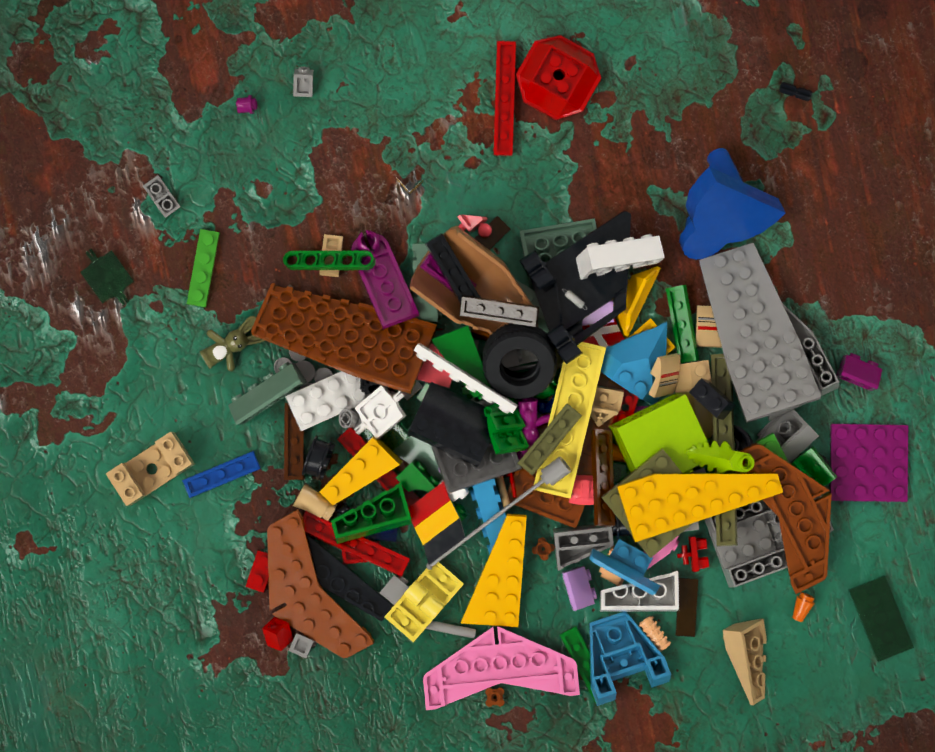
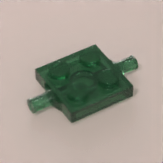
M93 249L89 250L90 253L87 251L85 254L91 260V263L80 273L102 304L116 297L122 306L126 305L125 302L129 303L123 292L134 281L111 250L102 257H97Z

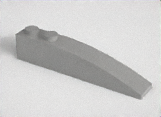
M793 409L772 419L758 433L757 436L759 438L756 441L774 433L788 462L791 463L819 435Z

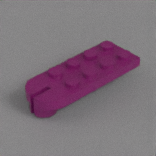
M366 230V238L371 247L370 251L364 242V235L361 232L354 241L351 251H369L376 259L375 266L372 269L358 270L382 328L385 329L419 316L418 309L388 241L382 235ZM363 257L361 261L362 264H369L371 261V257Z

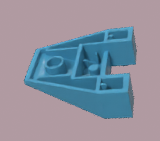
M621 612L589 623L590 689L597 706L616 699L617 692L612 681L644 670L651 688L670 682L671 672L665 657L627 612Z

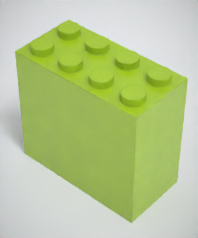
M682 393L670 395L609 426L630 473L663 448L683 474H689L694 471V467L700 464V461L695 464L693 462L694 458L690 460L686 450L690 449L691 446L696 448L698 443L703 447V443L708 442L686 394Z

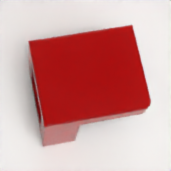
M274 617L262 628L266 644L269 647L282 651L293 641L289 622Z

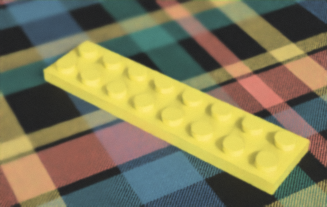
M585 342L577 345L581 352L583 351V354L568 364L563 361L548 426L566 404L574 408L582 417L539 467L534 482L535 485L542 480L540 477L542 475L541 470L561 456L570 467L571 472L553 486L543 483L535 490L570 499L606 347Z

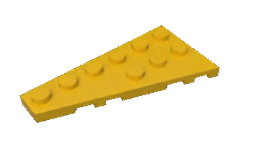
M506 515L496 542L476 584L474 593L461 619L462 624L518 627L527 515Z

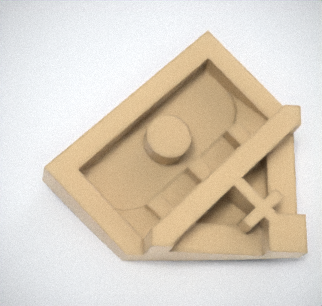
M597 386L590 416L598 427L614 415H617L621 410L624 390Z

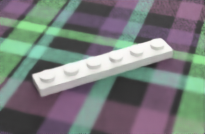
M418 343L413 350L417 352L416 356L426 362L428 359L434 363L432 366L441 372L445 370L450 373L449 377L454 381L459 382L461 380L464 382L468 390L474 393L478 391L483 394L482 398L487 402L492 403L494 401L499 405L498 408L507 414L509 412L513 413L518 405L423 344Z

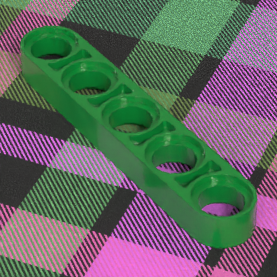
M289 251L284 255L283 263L290 270H370L375 266L376 259L369 251ZM291 256H296L297 262L289 265L288 259ZM314 256L315 262L312 265H307V258ZM333 256V263L326 265L324 262L326 257ZM346 256L352 257V262L349 265L343 264V259ZM370 256V263L363 265L361 262L363 257Z

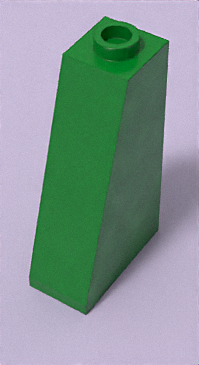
M468 326L431 339L433 345L443 358L491 388L484 376L483 364ZM468 390L470 394L473 396V398L478 397L479 400L483 399V394H481L480 392L476 391L474 393Z

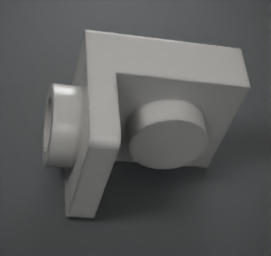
M309 67L295 69L293 96L313 97L314 70H310Z

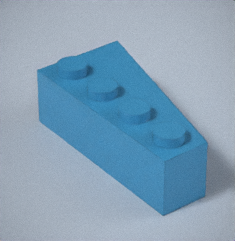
M495 479L476 484L470 490L472 500H477L479 506L475 508L478 519H483L484 523L503 509ZM505 512L482 529L484 538L488 537L490 542L487 545L489 555L505 520Z

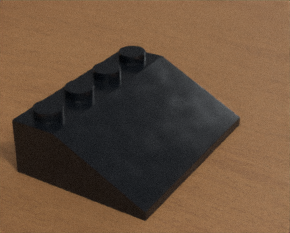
M433 382L430 383L407 433L477 467L481 463L491 441L487 417L484 414L485 406Z

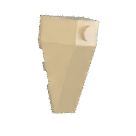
M709 360L680 364V375L675 393L686 394L705 437L711 438L713 434V414L689 393L701 378L712 383Z
M764 619L736 623L722 630L726 651L750 705H755L765 698V674L762 672L763 662H766V655H763V644H766L767 636Z

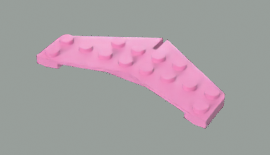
M497 626L499 644H495L494 627H492L424 675L423 684L426 710L438 709L500 683L568 696L580 695L577 664L571 657Z

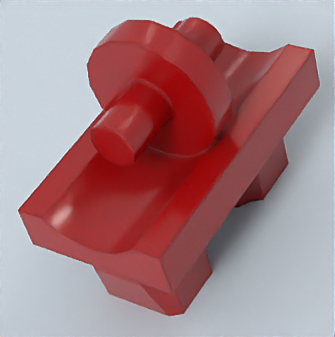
M695 536L688 537L690 552H688L687 545H682V553H678L677 558L683 557V565L689 564L688 557H690L693 572L709 567L708 556L698 557L697 550L707 549V540L696 538Z

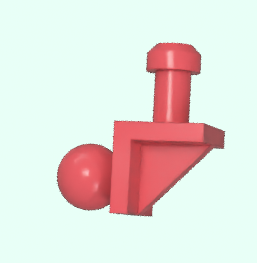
M459 215L457 217L461 221L458 227L464 231L467 229L469 232H474L478 229V234L484 238L489 237L492 233L491 226L485 223L488 220L487 217Z

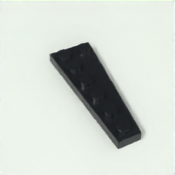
M306 534L320 585L376 619L383 621L393 605Z

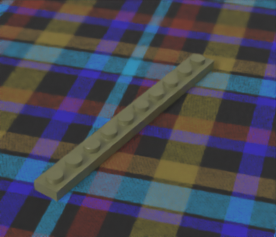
M711 354L712 384L733 402V384L727 370L724 355ZM733 409L724 420L718 419L713 415V440L717 441L719 447L723 441H726L732 450L735 451ZM728 470L724 474H732L735 473V471ZM736 509L716 515V541L718 547L738 546Z

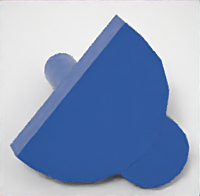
M723 148L713 150L708 155L707 162L709 167L700 175L688 193L686 208L689 216L686 219L685 229L680 235L679 243L684 255L691 259L707 258L714 255L727 243L741 242L759 235L775 224L786 213L778 198L743 182L729 152Z

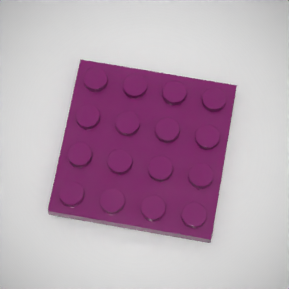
M830 424V467H832V471L837 476L836 479L830 482L831 501L908 502V425Z

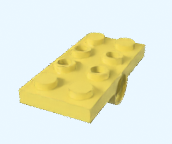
M438 562L432 567V570L427 568L384 618L414 643L464 583Z

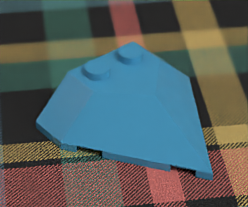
M667 321L655 328L647 329L621 340L617 344L607 346L601 372L608 378L650 404L656 403L660 398H653L648 393L656 378L650 374L656 359L666 355Z

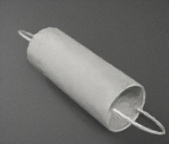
M568 290L565 292V296L579 308L583 307L585 302L572 291Z

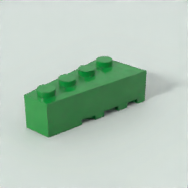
M401 482L388 491L380 493L377 497L367 500L357 508L351 509L331 520L337 544L412 524Z

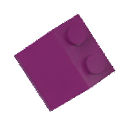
M853 353L844 355L836 373L837 378L869 391L877 390L882 374V369L878 367L879 364L870 360L864 362L860 360V356Z

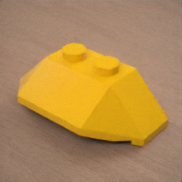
M657 266L634 274L628 279L626 310L616 316L623 337L628 338L661 269Z

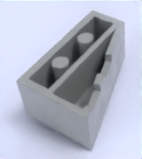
M594 524L577 526L576 529L572 527L553 529L558 571L590 556L592 549L601 552L614 546L612 527L594 526Z

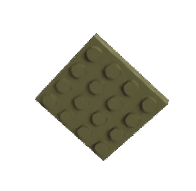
M663 448L658 450L601 497L631 535L632 533L617 486L653 473L683 474ZM692 524L638 541V544L651 558Z

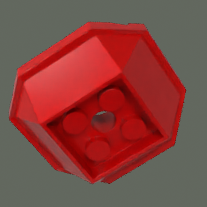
M561 35L534 41L516 73L523 103L556 121L582 113L601 80L594 53ZM555 72H561L564 78L556 80L553 75Z

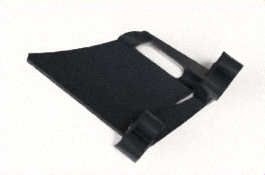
M625 210L546 262L540 259L536 250L519 260L532 282L549 329L546 335L566 364L583 354V351L581 352L577 345L626 310L628 269L620 272L612 269V271L601 276L593 273L587 279L581 280L576 262V257L587 248L588 244L598 243V245H602L610 240L622 242L623 239L630 237L631 213ZM568 290L572 291L585 302L583 307L579 308L565 296V292ZM615 298L614 311L583 330V319Z

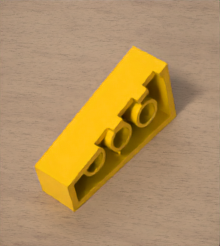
M372 437L326 484L320 493L332 505H335L396 468L403 461L380 439Z

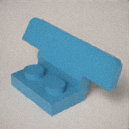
M618 539L609 557L592 549L589 559L593 563L651 595L656 594L660 585L644 577V573L653 557L650 558L646 553Z

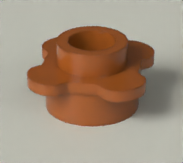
M541 537L538 539L537 545L532 548L533 554H538L542 560H547L549 558L548 555L551 551H554L555 546L549 544L545 538Z
M503 688L486 689L487 700L485 703L488 707L492 705L501 707L504 705Z

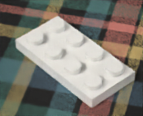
M341 371L285 396L300 431H303L339 415L344 409H352L358 406L369 394L361 392L360 378Z

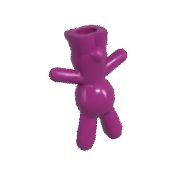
M522 398L517 401L518 409L525 423L522 432L529 445L528 448H530L540 436L536 427L548 423L550 414L537 419L538 400L536 398ZM527 449L517 452L519 461L525 455Z

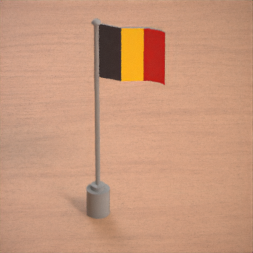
M559 456L541 470L542 475H540L542 480L466 537L460 517L448 495L444 481L411 505L409 513L412 524L424 546L428 560L426 564L427 569L432 570V567L541 484L545 483L546 485L551 484L553 486L568 475L571 469L566 461Z

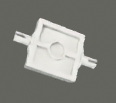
M381 385L355 407L362 421L361 424L354 428L357 431L356 433L360 435L365 429H368L376 439H380L407 416L398 402L406 396V393L398 391L393 395L386 386Z

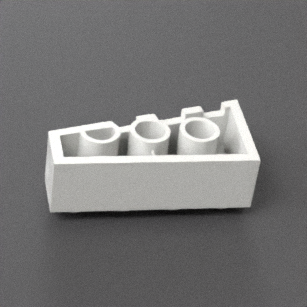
M652 234L642 236L641 239L629 237L623 239L622 242L610 240L602 245H598V243L588 244L587 248L576 257L580 279L583 280L593 273L601 276L612 271V269H615L616 272L629 269L630 265L633 268L657 264L665 257L660 236L652 237Z
M678 571L649 578V580L660 585L655 595H651L631 583L601 590L600 612L678 611Z

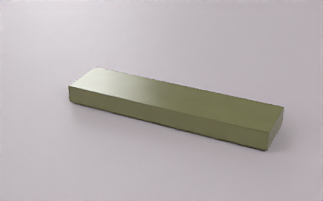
M566 404L520 459L518 464L533 476L582 415L569 404Z

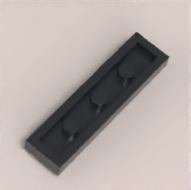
M443 233L426 242L425 246L460 304L464 295L481 298Z

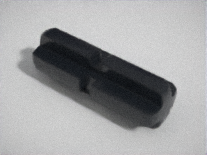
M782 82L779 88L780 93L790 96L795 95L796 98L809 101L812 96V91L801 87L796 88L795 85Z

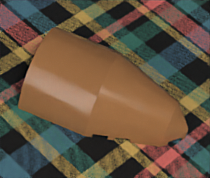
M458 226L451 227L443 234L469 279L477 284L475 289L481 298L533 306L502 259ZM429 251L425 254L412 276L409 289L455 323L471 326L472 329L482 330L491 335L501 326L504 327V325L509 324L460 316L461 304L455 294L420 268Z

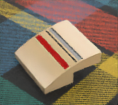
M697 305L695 328L697 347L722 348L711 306Z
M678 353L657 357L650 372L651 375L656 377L648 393L650 396L657 398L674 394L680 375V355Z

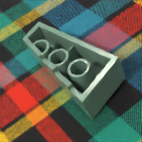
M412 244L413 273L428 252L425 244ZM414 292V303L419 312V316L415 318L430 323H438V319H442V312Z

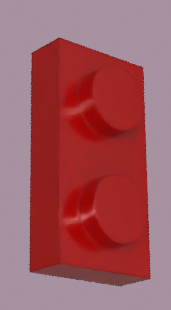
M258 550L245 587L264 593L269 580L268 553Z

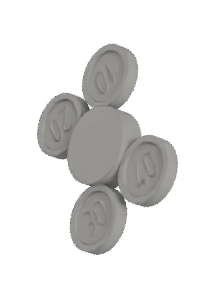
M289 350L290 357L298 361L296 365L307 381L300 389L311 385L312 383L309 382L315 379V382H318L333 375L332 371L328 368H320L315 372L314 366L310 362L304 361L307 357ZM285 357L277 359L274 363L275 373L280 371L279 367L287 362L291 364L292 362Z

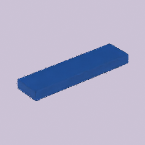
M252 451L182 481L189 498L257 471L261 467L255 452Z

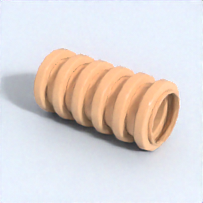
M649 616L640 622L639 627L643 628L642 631L646 632V636L650 638V641L661 652L670 646L671 642L667 641L668 637L663 635V631H660L661 627L656 625L657 621L653 620L654 617Z

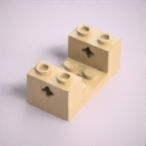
M169 432L155 441L153 446L128 462L116 466L107 472L106 475L125 505L131 506L195 465L176 433ZM151 463L157 466V472L153 475L147 471V467Z

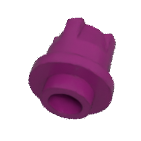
M252 95L237 98L236 106L238 113L250 112V114H254L258 108L256 98H253Z

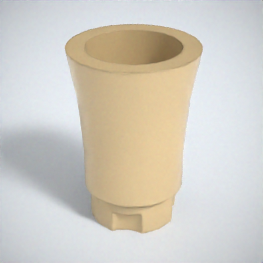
M307 483L304 484L293 504V507L305 510L329 521L337 504L332 505L322 494L314 490Z

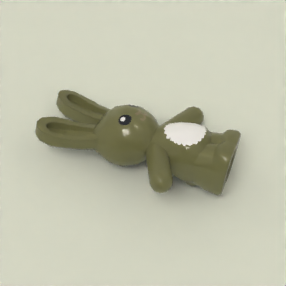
M256 316L248 317L238 329L229 332L225 339L213 330L207 331V336L216 342L200 351L209 369L226 358L227 369L233 371L235 369L233 352H240L247 345L265 341L252 334L249 336L245 335L252 329L257 318Z

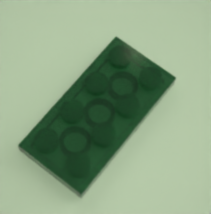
M884 575L848 590L878 662L914 648Z

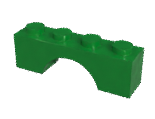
M413 460L395 477L408 492L424 490L429 493L440 483L435 476L428 474L427 468L421 461L417 462L416 460ZM452 501L462 522L467 516L466 510L461 504H456Z

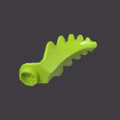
M713 441L711 447H709L708 442H704L703 447L698 443L696 448L691 446L690 449L686 450L689 459L694 458L693 462L695 464L699 461L700 467L708 464L707 470L709 472L715 468L717 473L722 474L728 470L748 472L754 467V459L749 453L733 451L726 441H723L720 447L717 441Z

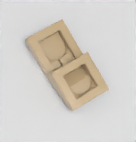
M324 234L322 251H342L343 236ZM326 257L324 261L325 264H332L334 261V257ZM320 270V275L339 277L340 270Z

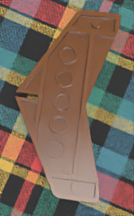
M755 443L739 451L749 453L753 457L754 467L748 472L735 471L736 473L778 474L783 493L763 499V501L779 518L790 584L795 594L822 582L827 577L832 494L828 493L816 500L814 498L830 490L762 444Z
M297 509L273 522L267 529L269 608L272 610L286 603L285 606L274 611L272 615L289 622L290 626L338 656L348 658L374 644L375 641L364 627H361L322 589L313 564L304 529L303 517Z

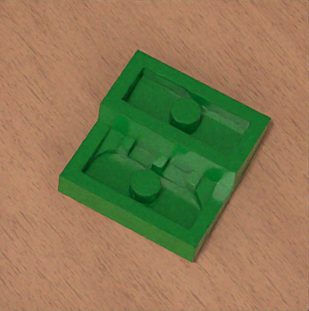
M518 409L508 414L503 411L487 414L489 435L496 454L525 451L529 447L522 432L525 423Z

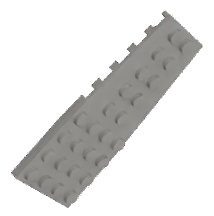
M754 243L699 260L727 370L746 422L748 423L821 399L802 344Z

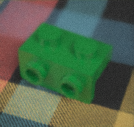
M814 446L792 462L793 466L823 486H826L837 477Z

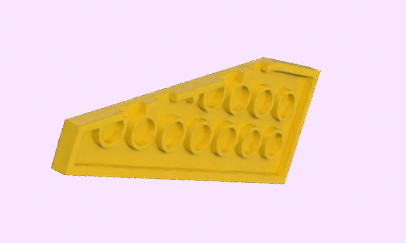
M653 473L617 486L634 542L783 493L777 473Z

